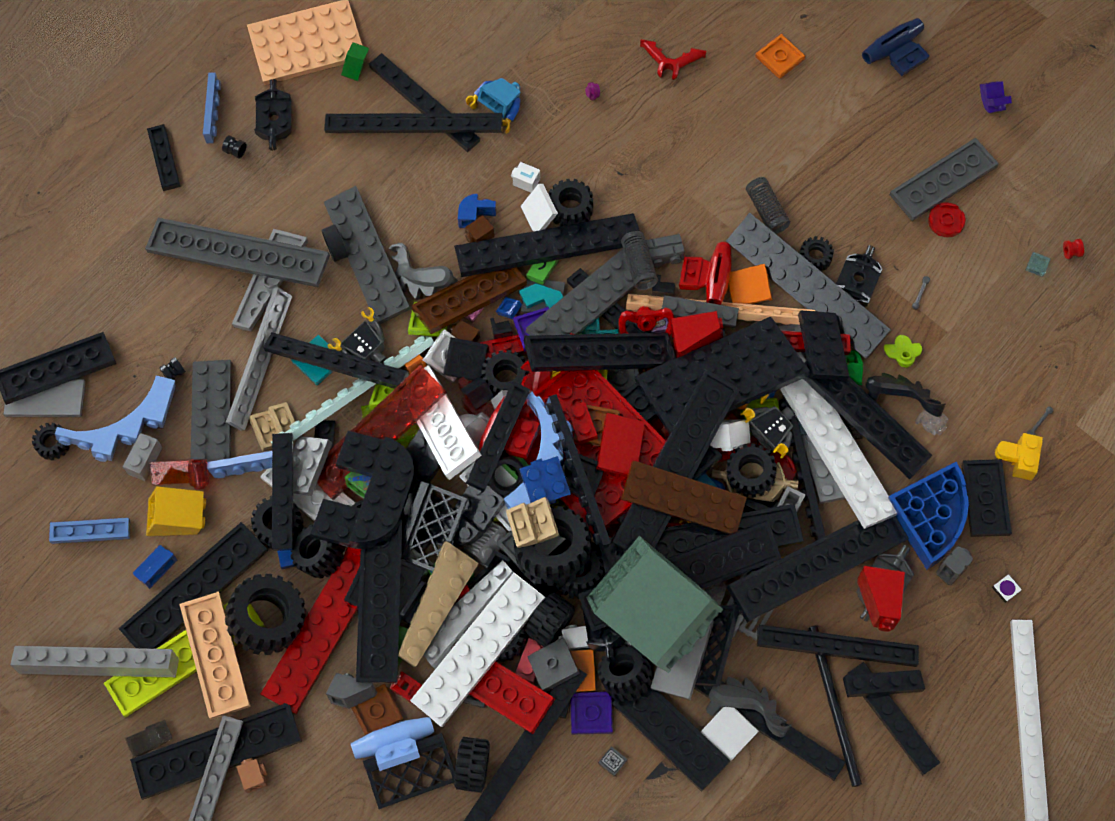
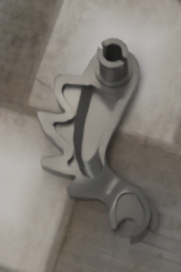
M403 243L393 244L389 247L395 253L398 251L397 255L391 256V258L398 262L399 266L396 270V275L400 279V285L404 292H406L408 287L415 299H420L421 292L426 296H430L436 293L437 289L458 282L457 278L453 276L452 271L445 266L412 268L410 253L407 246Z
M727 677L725 684L713 686L709 693L711 701L706 707L709 715L714 716L715 714L716 716L721 707L754 709L763 715L769 730L778 737H784L791 727V724L789 726H781V724L785 725L787 720L776 714L777 703L775 700L769 701L767 689L763 687L761 692H759L747 678H744L741 684L735 678Z

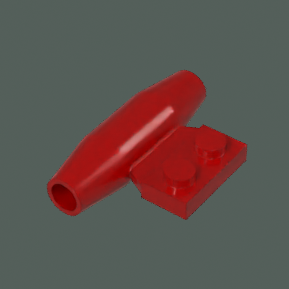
M719 242L716 245L710 262L703 259V257L684 256L679 288L682 290H698L706 287V303L721 305L729 285L732 267L731 245L727 242Z
M505 396L500 401L494 412L491 414V417L487 423V426L479 442V452L484 444V441L490 431V428L495 420V417L500 409V406ZM522 418L517 420L503 450L509 455L527 459L541 428L540 423Z

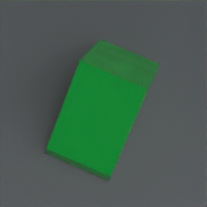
M352 42L346 54L341 76L358 82L369 52L368 47Z

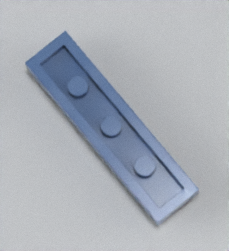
M208 73L203 136L206 143H214V136H217L215 121H218V110L216 109L220 105L218 90H221V81L218 80L216 73Z
M272 451L207 462V469L214 478L242 475L252 471L259 472L263 469L272 468Z
M129 518L52 522L50 523L49 542L55 544L130 539L131 520Z

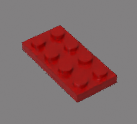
M496 661L469 694L531 734L535 732L555 701L553 696Z

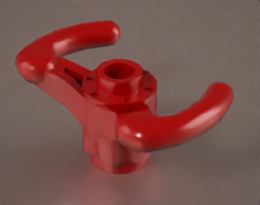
M642 306L637 312L629 310L622 312L618 327L620 334L628 333L626 321L629 320L637 323L638 328L642 331H650L655 327L656 322L667 318L668 325L664 333H668L670 337L672 334L671 318L675 317L669 308L654 311L650 307Z

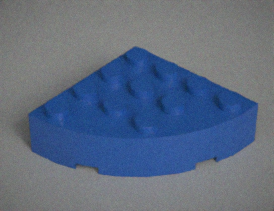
M957 462L888 497L897 512L895 517L907 534L909 543L926 570L939 563L950 552L961 535L967 520L969 500L966 482Z

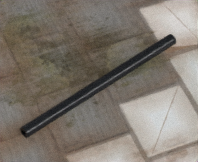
M815 625L809 627L808 631L819 632V629ZM815 654L852 787L860 786L862 782L826 655Z

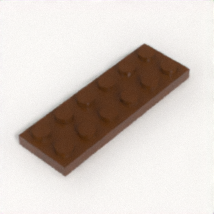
M517 268L472 275L411 306L413 312L430 334H433L526 286L527 280Z
M633 460L621 500L731 534L738 531L747 497Z

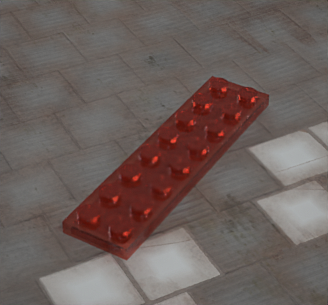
M419 365L351 431L383 440L386 436L397 441L447 391ZM346 435L329 451L317 484L332 500H335L347 488L345 476L351 472L336 468V462Z

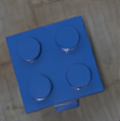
M558 456L544 461L541 458L530 462L531 465L519 469L530 503L546 497L549 504L556 503L555 499L571 494Z

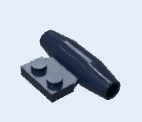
M916 18L900 24L880 36L862 52L863 60L867 64H871L889 56L890 64L901 76L913 70L929 58V54L919 43L912 42L924 30L923 22Z

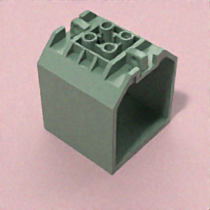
M641 536L634 541L586 597L595 615L667 673L671 671L670 668L675 665L679 658L681 659L685 654L688 655L693 650L697 639L703 638L708 632L707 628L711 624L710 621L723 610L711 596Z

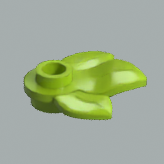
M899 335L895 339V344L884 345V351L889 358L896 359L901 367L907 368L915 362L916 357L921 355L922 346L920 343L912 344L910 338L905 335Z

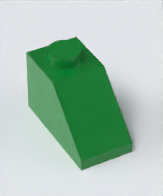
M851 350L849 355H845L849 377L857 385H862L863 362L859 352Z

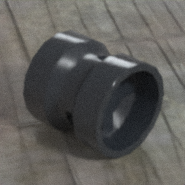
M230 135L225 138L222 144L223 152L227 154L232 153L234 157L239 159L243 157L247 148L246 142L242 140L237 141L235 137Z
M176 357L172 358L167 365L163 364L159 367L165 378L172 380L186 372Z

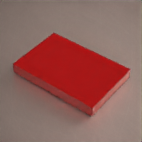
M606 413L596 469L627 477L631 462L633 460L639 462L645 422Z

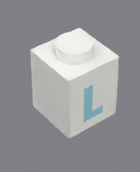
M520 162L511 174L513 185L532 192L540 181V170Z

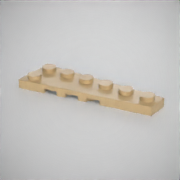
M447 541L442 545L433 573L428 579V585L424 594L421 596L417 612L414 613L411 626L407 630L398 652L400 658L414 667L419 663L479 564Z

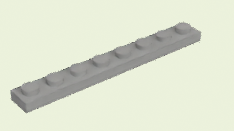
M279 287L273 289L226 423L240 431L246 429L272 353L266 352L263 346L271 332L280 333L292 299L290 294Z

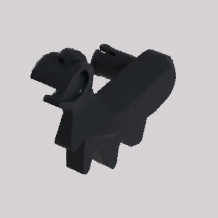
M882 373L881 376L869 377L866 382V388L869 390L868 395L875 402L878 401L880 394L911 397L918 400L923 409L929 414L936 417L942 416L946 403L941 404L940 401L931 399L930 390L923 389L919 381L913 384L900 374L895 378L890 374Z

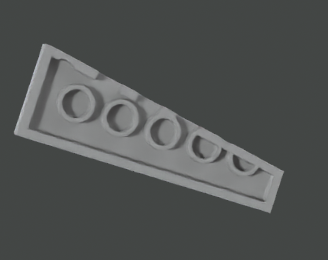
M273 229L269 238L272 241L305 247L308 243L307 237ZM253 274L232 322L233 327L251 332L268 306L273 289L280 287L284 280Z
M503 560L451 608L423 654L434 669L438 667L451 651L454 643L463 636L465 630L476 620L478 615L514 573Z

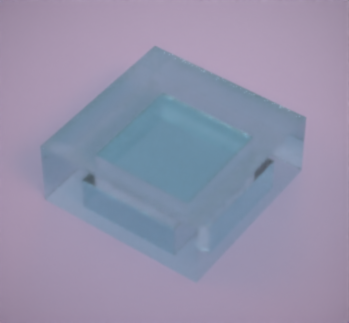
M1033 252L1025 270L1043 277L1050 258Z

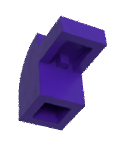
M1003 81L980 84L981 99L988 113L1006 110V104L1012 103L1011 96H1005Z

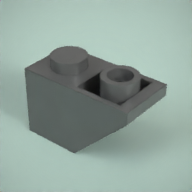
M336 673L326 695L331 704L350 709L375 697L377 691L371 682H356V678L350 674L345 673L342 675Z

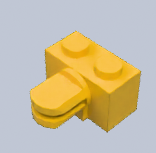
M1023 433L1017 444L1001 441L995 449V456L997 459L1011 462V465H1014L1013 477L1032 481L1038 472L1043 437Z

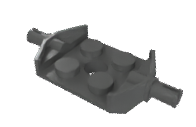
M905 545L902 546L897 555L879 554L872 567L905 572L903 593L914 576L913 571L905 561V557L910 551L908 547L905 553H903L907 547ZM858 588L856 591L857 595L865 605L860 588ZM865 606V610L863 611L860 618L863 620L864 616L867 613V616L864 619V621L867 622L869 619V614Z

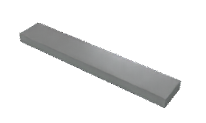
M223 715L189 821L212 820L244 721Z

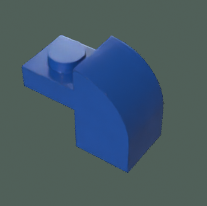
M478 194L465 197L458 208L459 228H465L478 219V216H496V201L489 199L478 200Z

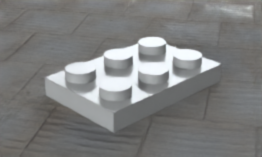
M302 436L297 438L293 448L294 494L312 496L332 445L330 440Z

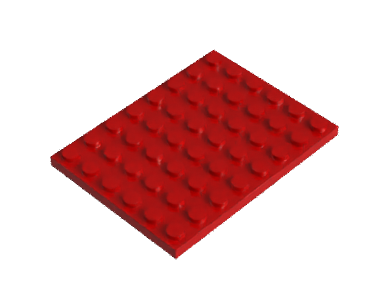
M597 370L561 371L534 392V395L536 397L540 396L545 404L549 396L557 394L565 419L570 424L571 421L566 407L585 402L586 405L620 411V416L645 422L639 456L640 463L652 466L666 441ZM526 399L517 420L522 418L539 422L538 417L529 407ZM541 428L528 458L525 459L529 465H531L530 462L537 460L539 454ZM574 442L578 454L598 461L599 446L579 445V443ZM604 471L594 497L604 525L607 528L626 513L632 503L621 500L627 477ZM570 494L558 498L568 509L575 511V516L579 514L583 518V522H586L585 516L587 513L585 508L581 507L579 497ZM590 526V527H589V532H590L591 534H593V533H594V532H593V529H592V527Z

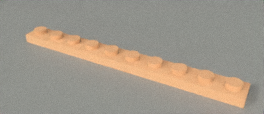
M628 294L626 310L637 312L642 306L650 307L654 311L660 310L664 297ZM722 302L721 304L739 308L737 319L750 322L762 321L772 317L775 323L784 325H800L798 318L800 310L815 311Z

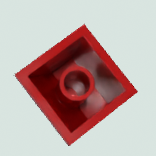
M717 311L671 318L672 339L676 358L723 338L722 318H718Z
M864 566L857 578V583L873 627L878 628L880 631L889 632L894 630L901 619L905 572Z

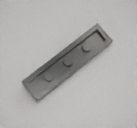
M664 295L661 308L671 309L675 318L717 311L718 318H722L723 326L731 328L736 327L739 308L666 295Z

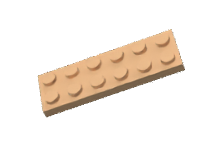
M216 592L181 603L180 608L209 719L212 720L249 708L250 703L232 636L227 631L229 625H225L226 614L220 593Z

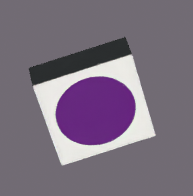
M1009 574L992 587L1004 603L1021 591V588Z

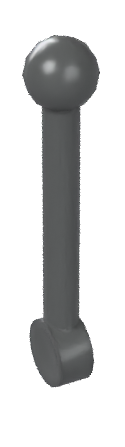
M928 276L923 277V284L915 303L912 304V308L915 310L919 308V302L926 284L930 282Z
M1052 407L1046 408L1044 415L1031 430L1027 431V434L1035 435L1034 432L1045 418L1053 413Z

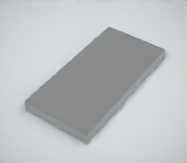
M75 379L8 405L5 404L3 415L5 417H81L85 381L84 379Z
M713 620L710 621L711 624L707 628L708 632L701 639H697L693 650L688 655L685 654L681 659L679 658L675 665L670 668L671 671L669 673L657 666L651 689L691 700L713 627Z

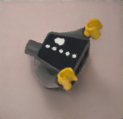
M367 307L370 315L366 316L364 311L361 312V315L369 321L365 320L342 342L337 338H333L332 340L336 343V347L328 344V348L384 364L383 362L387 358L382 354L385 349L383 329L377 319L373 318L374 310Z
M774 406L770 409L768 407L746 408L740 413V415H744L747 418L745 423L749 422L750 433L766 450L768 449L770 454L772 452H779L782 459L788 452L792 439V432L790 430L793 424L789 420L794 416L793 411L786 407L780 412Z

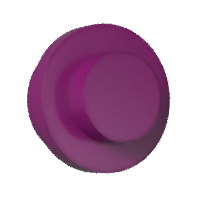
M590 82L585 89L586 96L590 100H595L600 96V88L597 83Z

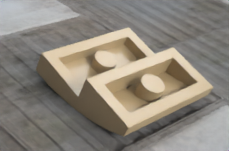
M287 402L268 408V411L250 415L249 417L262 452L272 449V444L270 443L272 441V434H278L282 431L285 433L290 429L289 426L295 422Z
M546 497L527 505L522 503L506 510L517 548L530 546L559 536L553 513Z

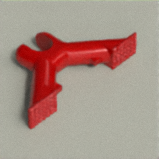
M640 40V47H643L659 64L657 74L661 78L665 69H671L673 71L672 80L677 78L680 68L706 57V50L691 48L690 52H683L682 56L676 59L667 58L662 53V49L656 46V42Z

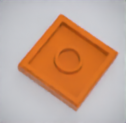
M782 34L755 55L779 79L804 61L806 57Z

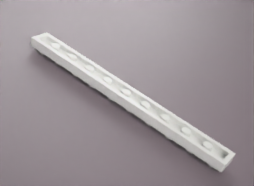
M1011 620L1025 821H1049L1032 620Z

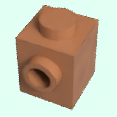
M249 758L237 766L243 788L247 793L268 786L264 777L267 775L264 763L260 764L257 759Z

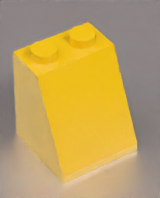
M156 486L148 498L146 536L197 535L205 526V517H202L203 510L206 507V498H203L204 491Z

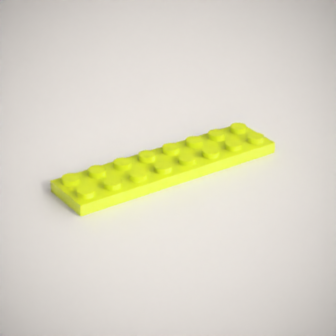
M228 603L223 605L224 610H226ZM249 604L247 611L251 620L255 624L265 627L252 605ZM186 630L157 648L172 649L179 657L176 678L113 676L104 682V685L125 718L197 672Z

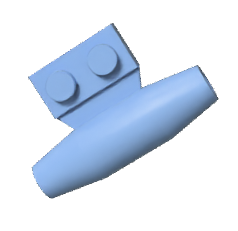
M430 717L405 720L375 730L352 742L351 747L355 759L376 756L379 770L382 771L420 758L416 742L435 733Z

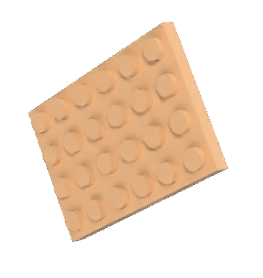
M341 0L247 25L264 85L270 84L269 81L271 79H276L279 82L344 65L346 54L352 42L362 45L348 0Z

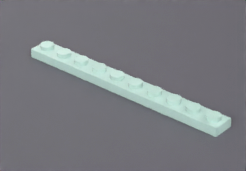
M418 337L414 340L415 344L402 348L399 351V355L389 357L383 362L384 365L399 369L431 347L434 343L432 337ZM362 379L355 380L352 383V387L339 391L336 398L323 402L320 409L307 413L305 415L306 418L301 422L298 420L289 426L290 429L285 433H292L294 441L376 383Z

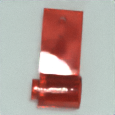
M206 459L150 462L152 485L190 483V486H193L194 489H204L209 484Z

